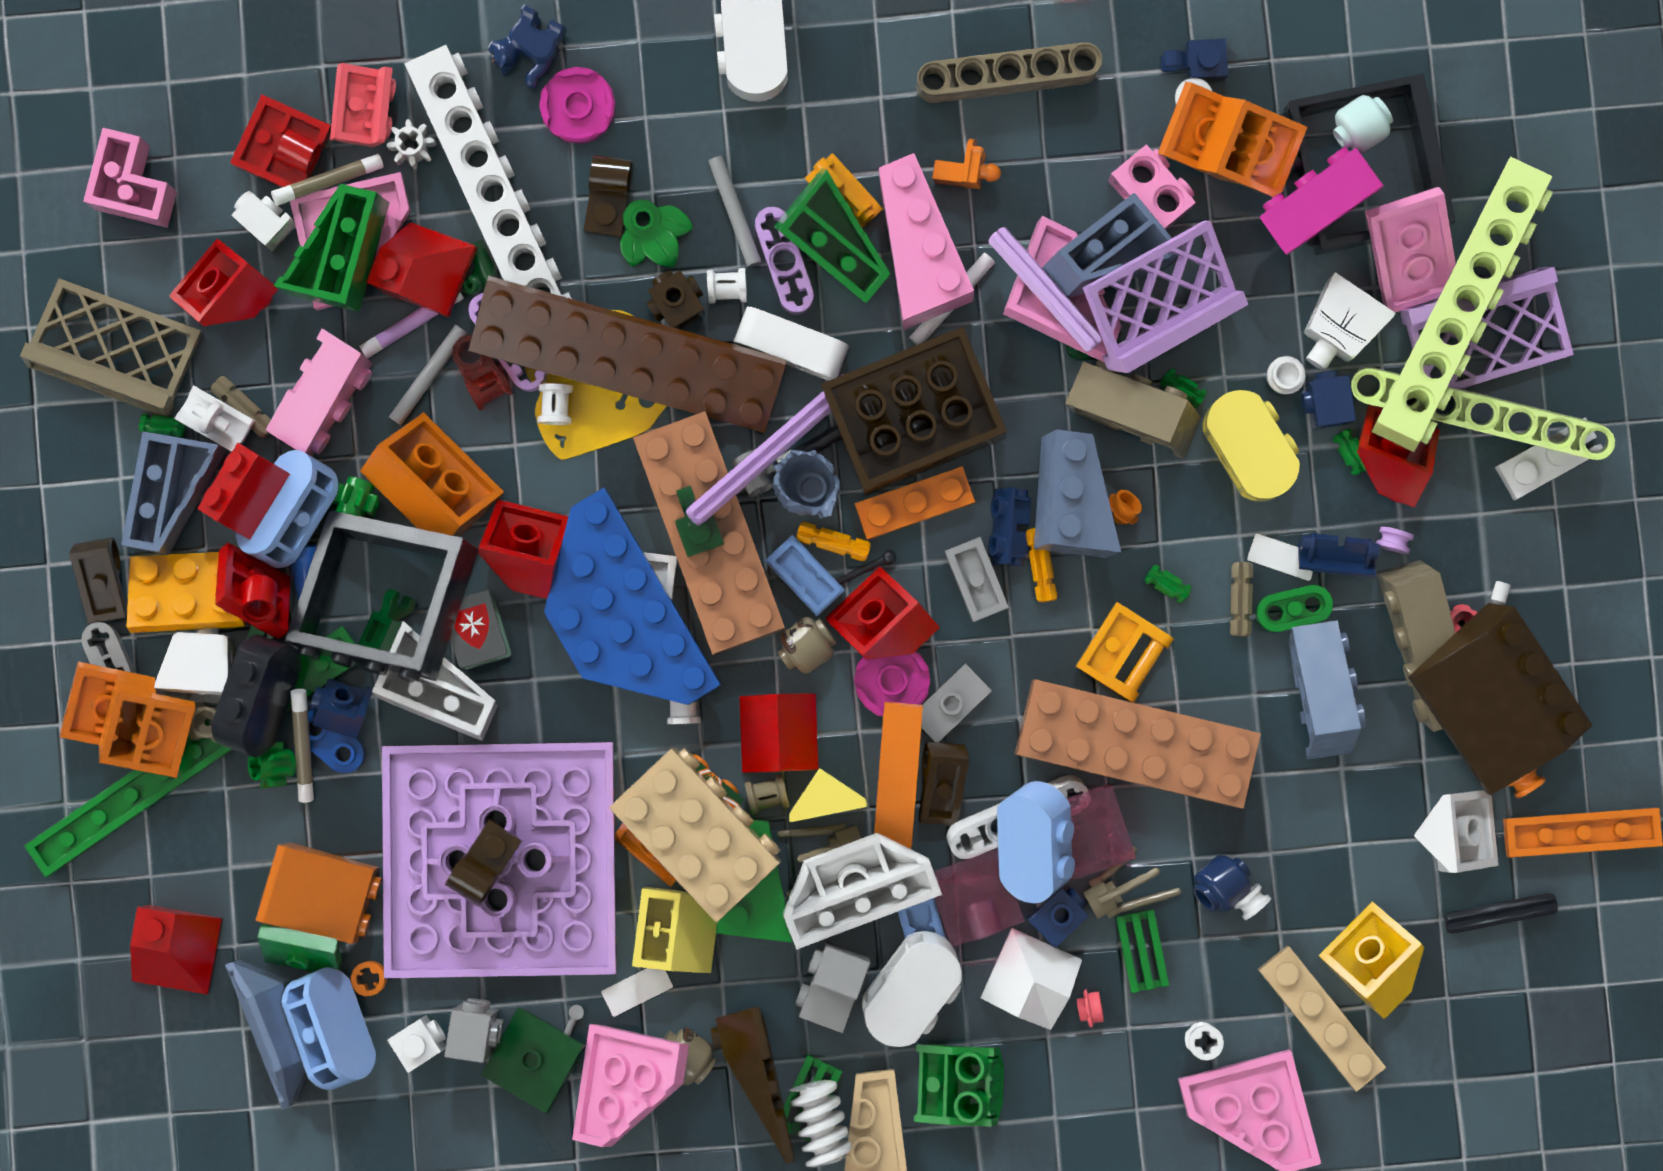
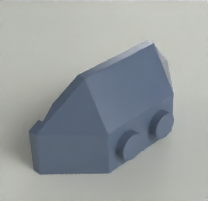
M242 960L231 962L225 965L244 1011L281 1109H286L297 1102L307 1078L303 1062L282 1007L283 993L290 981Z

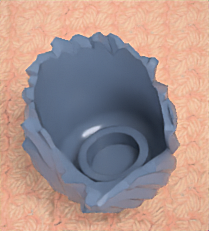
M791 450L785 458L780 460L779 464L774 465V470H777V473L774 476L772 488L778 501L782 503L784 509H788V512L792 514L796 513L800 516H815L817 514L821 519L832 516L841 492V482L834 475L835 469L833 464L821 454H816V450L810 452Z

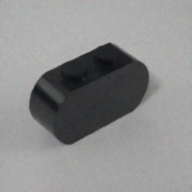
M253 635L247 638L238 647L211 722L212 736L219 745L251 757L262 756L273 747L291 700V691L295 689L301 672V657L296 648L261 635Z

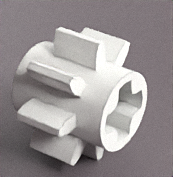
M406 119V127L400 130L395 127L391 128L395 135V142L387 143V147L391 151H399L394 159L398 165L402 164L406 159L413 169H417L418 161L425 159L430 162L432 160L427 153L428 147L435 146L436 142L433 138H424L428 132V127L425 124H422L417 129L409 119ZM407 139L413 142L416 140L419 146L414 150L410 147L406 148L404 143Z

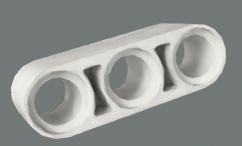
M746 307L733 341L737 346L786 359V365L828 381L838 377L850 347L838 339L753 307Z

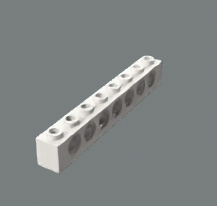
M444 45L404 63L503 280L535 289L545 287L552 294L572 299L569 292L561 294L556 281L562 279L556 263L553 258L545 260L540 249L541 246L546 245V242L538 224L530 226L524 213L531 209L522 190L514 192L509 178L515 176L506 155L498 157L493 144L498 143L499 139L491 122L483 123L477 110L484 107L475 87L466 88L462 76L468 74L459 53L451 55L447 45ZM452 83L456 85V92L452 97L448 99L438 97V90L443 84ZM461 117H468L472 120L471 128L465 133L453 131L455 121ZM474 152H486L488 159L483 166L475 168L469 165V158ZM492 185H499L504 189L502 197L495 202L485 200L484 194L487 188ZM508 219H514L519 222V229L512 236L500 234L501 224ZM530 253L534 255L535 263L531 269L521 271L516 268V260L521 254Z

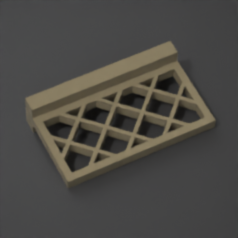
M59 278L30 344L25 343L20 357L28 368L153 414L170 417L175 407L173 403L174 398L200 341L202 332L196 328ZM64 292L79 296L84 307L63 316L59 304ZM86 299L96 303L88 305ZM106 306L115 309L119 321L98 329L92 312ZM57 312L59 318L52 320ZM121 312L126 313V314L131 315V316L126 317V318H123ZM88 315L94 331L73 339L66 323ZM139 320L150 322L155 334L134 342L127 325ZM60 325L63 326L69 340L68 342L56 347L42 343L48 330ZM157 325L167 329L159 332ZM123 328L130 344L108 352L102 336ZM175 333L189 337L185 349L169 355L163 338ZM98 338L104 355L90 361L81 358L77 346ZM159 341L165 357L144 366L137 349ZM73 349L75 355L67 353L65 351ZM133 351L140 368L126 374L117 371L112 359ZM180 359V361H179V363H178V365H177V367H176V369H175V366H174L173 362ZM108 362L110 368L102 366L100 364ZM169 364L173 377L168 388L165 389L152 384L148 372ZM144 375L146 381L140 380L136 377Z

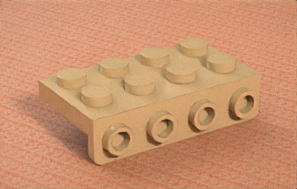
M673 747L609 808L717 923L781 862L777 856L781 850L768 835L764 834L762 837H759L750 827L754 821L739 805L733 809L723 797L727 792L712 776L706 780L696 770L700 763L686 748L679 752Z

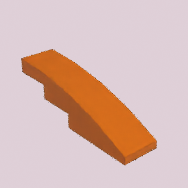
M884 702L874 834L879 833L911 849L923 705Z

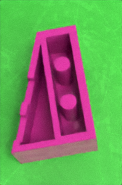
M1346 146L1327 159L1330 166L1317 175L1314 170H1311L1294 183L1298 189L1285 198L1282 193H1279L1262 206L1266 212L1259 216V218L1286 255L1326 229L1344 214L1352 211L1368 197L1385 188L1357 148L1349 152Z

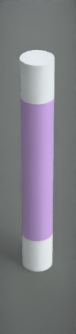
M460 292L455 304L464 299ZM419 308L359 347L368 359L434 318L438 313Z

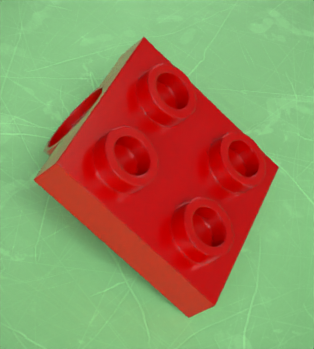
M261 95L230 164L281 188L311 177L330 136L331 125L265 95Z
M228 542L219 550L215 605L226 613L240 618L256 629L279 640L288 632L291 577Z

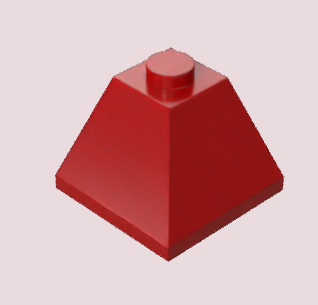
M410 222L380 247L366 283L386 295L449 318L478 247Z
M217 238L169 297L201 325L209 326L255 318L261 310L271 303L273 295L278 289L274 287L272 282Z
M1368 404L1357 453L1378 494L1388 497L1394 502L1415 507L1433 473L1440 429L1435 428L1428 443L1425 444L1420 441L1415 451L1412 452L1372 432L1383 407Z
M498 499L479 545L478 554L512 591L547 599L551 590L569 516Z
M881 567L877 568L825 618L866 660L913 654L940 628L920 603Z
M152 905L137 907L130 943L132 981L208 995L223 918Z

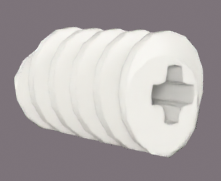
M832 1080L814 1081L789 1090L800 1093L798 1098L790 1102L791 1106L803 1107L804 1109L802 1113L794 1117L795 1121L807 1122V1127L799 1131L798 1135L799 1137L811 1138V1142L802 1147V1152H813L815 1154V1157L805 1163L806 1167H818L838 1162L846 1157L845 1154L852 1149L851 1142L841 1140L848 1134V1128L837 1125L844 1119V1112L833 1110L841 1103V1100L838 1096L828 1095L837 1089V1083Z

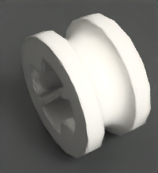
M1260 884L1252 886L1250 893L1234 907L1235 909L1240 908L1243 911L1242 918L1244 920L1254 916L1271 900L1269 895L1261 893L1262 887Z

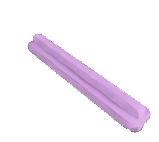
M1002 227L992 234L989 239L990 245L1086 352L1093 350L1102 341L1101 334L1007 228Z

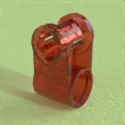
M472 335L460 337L455 342L452 355L473 401L479 411L485 409V404L504 394L510 396L514 392L498 363L496 364L493 357L481 354L479 360L475 363L467 364L462 361L461 352L465 346L471 343Z

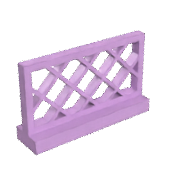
M1206 220L1083 287L1107 350V354L1102 356L1107 370L1123 373L1131 372L1248 305L1244 291L1235 289L1212 223ZM1201 234L1206 243L1202 259L1189 254L1194 238ZM1168 252L1178 255L1172 276L1159 271L1163 257ZM1187 260L1200 265L1194 284L1181 280ZM1138 269L1148 272L1142 292L1129 288L1133 272ZM1208 269L1216 271L1221 284L1219 288L1212 292L1202 289ZM1157 276L1170 281L1163 301L1150 297ZM1179 285L1191 290L1187 305L1181 309L1172 306ZM1107 286L1118 289L1111 310L1103 307L1098 295V291ZM1126 293L1139 298L1133 319L1120 314ZM1148 302L1161 307L1156 323L1151 326L1142 323ZM1118 319L1131 324L1126 340L1117 344L1113 334Z
M1541 267L1500 280L1497 287L1504 290L1494 311L1486 308L1487 312L1481 320L1487 323L1486 326L1504 336L1494 354L1470 341L1464 354L1470 356L1474 349L1490 358V361L1481 374L1474 375L1464 370L1462 374L1468 378L1456 381L1458 376L1453 374L1448 386L1462 389L1574 355L1555 286L1558 279L1554 267ZM1546 292L1550 307L1544 318L1541 319L1526 309L1534 295ZM1438 299L1399 311L1403 325L1407 326L1412 348L1415 347L1420 337L1418 330L1424 329ZM1460 299L1456 301L1458 307L1465 312L1475 310L1474 305L1469 300ZM1524 299L1520 307L1512 303ZM1501 305H1506L1517 311L1507 330L1490 322L1496 308ZM1523 315L1540 324L1530 343L1513 334ZM1552 316H1553V320H1554L1555 326H1553L1552 324L1549 323V321L1551 320ZM1546 328L1558 335L1561 350L1546 353L1535 347ZM1443 332L1444 335L1441 339L1445 344H1447L1450 336L1458 340L1450 332ZM1509 339L1526 347L1520 361L1514 364L1499 358ZM1532 352H1535L1540 355L1529 359ZM1496 362L1504 366V367H1501V368L1492 370V369L1494 368ZM1426 365L1423 367L1424 373L1431 378L1430 372L1434 366Z

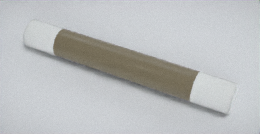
M379 154L372 155L271 191L272 198L276 206L382 169V159Z
M294 689L291 691L298 800L299 802L307 803L314 800L307 694L305 689Z

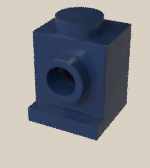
M327 679L325 688L316 687L310 709L317 710L313 726L357 739L373 688L366 686L365 690Z

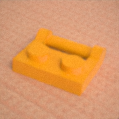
M1116 602L1075 667L1125 700L1134 703L1139 696L1137 690L1163 649H1168L1174 638ZM1145 634L1151 641L1123 683L1115 678L1141 635Z

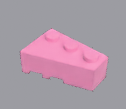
M323 328L316 338L323 342L312 360L308 358L304 360L300 367V370L304 373L294 388L287 390L266 428V431L296 450L305 452L311 457L314 453L320 454L330 440L331 435L328 434V431L335 420L341 422L351 408V403L348 402L356 389L362 390L372 375V371L369 370L373 364L371 361Z

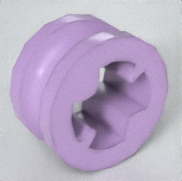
M1380 527L1379 532L1382 533V538L1376 541L1377 544H1380V548L1395 553L1409 554L1410 549L1407 547L1409 541H1413V534L1390 527Z

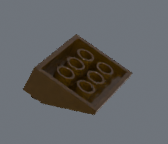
M964 327L821 384L864 496L1006 439V427Z
M1493 603L1486 604L1408 677L1488 795H1493L1567 751L1593 726L1523 618L1513 606Z

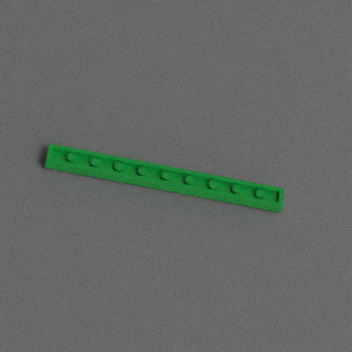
M341 626L325 637L356 644L344 626ZM300 655L301 672L295 689H305L307 698L315 693L317 686L325 687L327 679L335 680L351 668L332 663L330 661L331 657L321 655L320 660L317 661ZM291 700L286 713L292 710ZM210 719L205 720V725L210 726L212 721ZM188 735L177 778L133 770L28 842L24 847L43 875L50 877L233 749L219 745L210 738L193 740Z

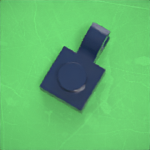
M1226 38L1188 40L1186 52L1181 50L1164 51V56L1160 57L1161 72L1188 70V79L1198 78L1202 80L1226 79L1229 76Z

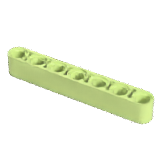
M1373 367L1359 369L1351 380L1353 395L1363 403L1384 408L1400 374ZM1373 375L1379 380L1380 387L1375 394L1364 395L1358 390L1357 383L1362 376ZM1450 386L1447 387L1454 390L1452 394L1455 400L1453 409L1446 414H1439L1435 411L1431 420L1592 460H1601L1608 457L1615 447L1613 433L1602 424ZM1415 399L1414 402L1407 405L1414 412L1425 411V406L1419 399ZM1478 403H1487L1492 408V416L1485 423H1476L1471 419V410ZM1517 412H1524L1530 418L1528 429L1521 433H1515L1509 428V419ZM1554 422H1563L1568 427L1566 438L1560 442H1552L1547 437V429ZM1601 431L1606 437L1605 446L1596 452L1588 450L1585 445L1586 437L1591 432Z

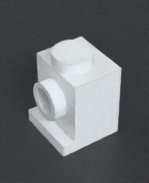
M247 191L234 205L236 210L232 216L270 251H273L295 228L294 220L286 212L281 218L279 217L283 210L276 206L268 196L260 200L251 191Z

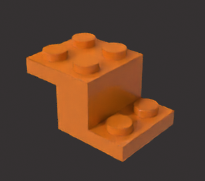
M1185 81L1157 154L1219 180L1240 184L1273 198L1282 193L1308 127L1246 100L1225 97L1197 84Z
M78 662L60 730V738L99 745V763L177 778L195 711V702L156 694V689H154L155 677Z

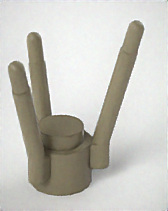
M844 822L833 826L781 830L777 832L779 838L834 834V836L828 837V846L799 855L797 857L799 863L861 839L857 826L854 825L846 828ZM792 889L786 892V896L788 898L790 897Z
M1131 847L1103 873L1088 881L1091 888L1083 893L1098 919L1104 915H1107L1110 919L1121 912L1181 894V889L1175 888L1118 904L1123 901L1121 895L1160 874V870L1154 868L1117 888L1112 881L1105 884L1137 852L1136 847Z

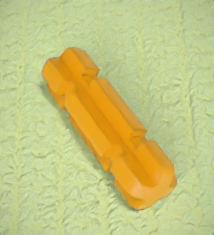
M805 521L800 523L796 534V539L801 543L808 545L814 543L817 548L843 556L849 554L851 555L850 558L859 561L867 559L871 544L866 540L859 538L853 540L850 539V535L824 527L817 529L816 525Z
M1035 528L1027 530L1025 534L1027 546H1031V551L1028 552L1033 581L1037 582V587H1035L1036 599L1041 603L1054 601L1057 599L1056 585L1052 584L1054 573L1050 551L1034 549Z

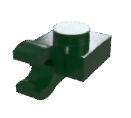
M688 486L676 490L685 517L675 520V524L687 557L724 545L714 514L701 525H695L687 516V508L696 502L692 487Z
M389 588L383 596V604L379 613L374 610L372 611L358 645L390 652L402 625L399 620L402 617L408 616L413 611L416 599L404 595L401 603L397 606V600L401 593Z

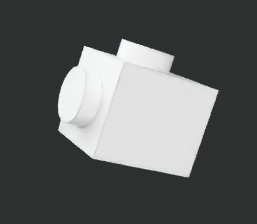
M427 1015L388 1039L389 1044L408 1073L446 1048L443 1042L446 1039L444 1032L434 1019L430 1021Z

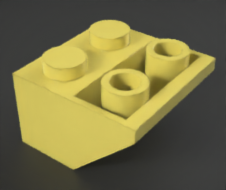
M643 887L632 966L666 971L711 973L717 923L688 892Z

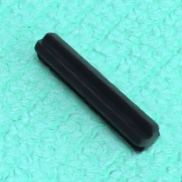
M1545 893L1449 912L1443 916L1444 926L1447 933L1455 934L1556 914L1558 912V903L1554 894Z

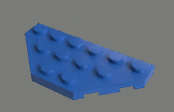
M603 487L572 506L544 613L581 677L686 705H691L721 687L722 684L607 489Z

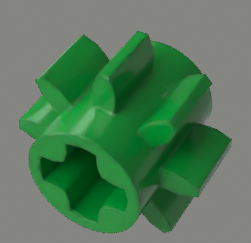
M352 476L348 477L345 485L338 483L337 495L332 502L338 505L336 512L364 517L367 514L374 517L380 502L379 496L373 494L375 486L368 481Z
M276 741L273 747L264 755L259 757L249 756L248 758L249 775L254 781L260 780V788L286 786V778L292 777L296 770L295 756L290 749H283L282 741Z

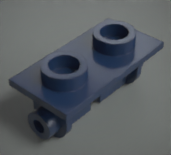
M1016 487L995 489V496L990 506L993 517V532L988 543L992 565L1009 564V566L1022 567L1024 566V559H1028L1026 532L1016 531L1017 524L1030 525L1031 498L1028 497V490L1015 489Z
M1310 532L1309 535H1302L1301 541H1298L1299 569L1344 574L1354 577H1376L1375 559H1378L1380 544L1373 543L1372 539L1346 537L1344 545L1337 546L1338 536Z

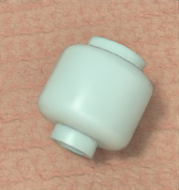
M1361 95L1336 113L1335 122L1337 128L1333 130V134L1342 148L1345 146L1352 149L1357 148L1360 153H1364L1389 136L1390 124L1393 122V118L1389 109L1380 98L1375 97L1372 99L1369 96Z

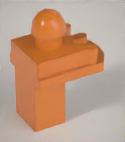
M969 138L964 163L935 160L932 179L936 184L980 190L982 179L987 182L998 180L1001 176V169L996 164L989 163L986 165L985 149L977 146L976 139Z

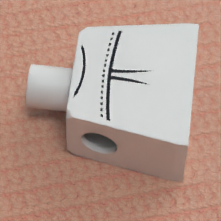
M1335 272L1326 282L1304 330L1306 336L1317 342L1306 357L1307 361L1323 371L1327 369L1335 355L1345 362L1351 361L1396 313Z

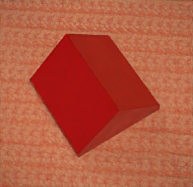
M816 693L739 696L742 773L819 770Z

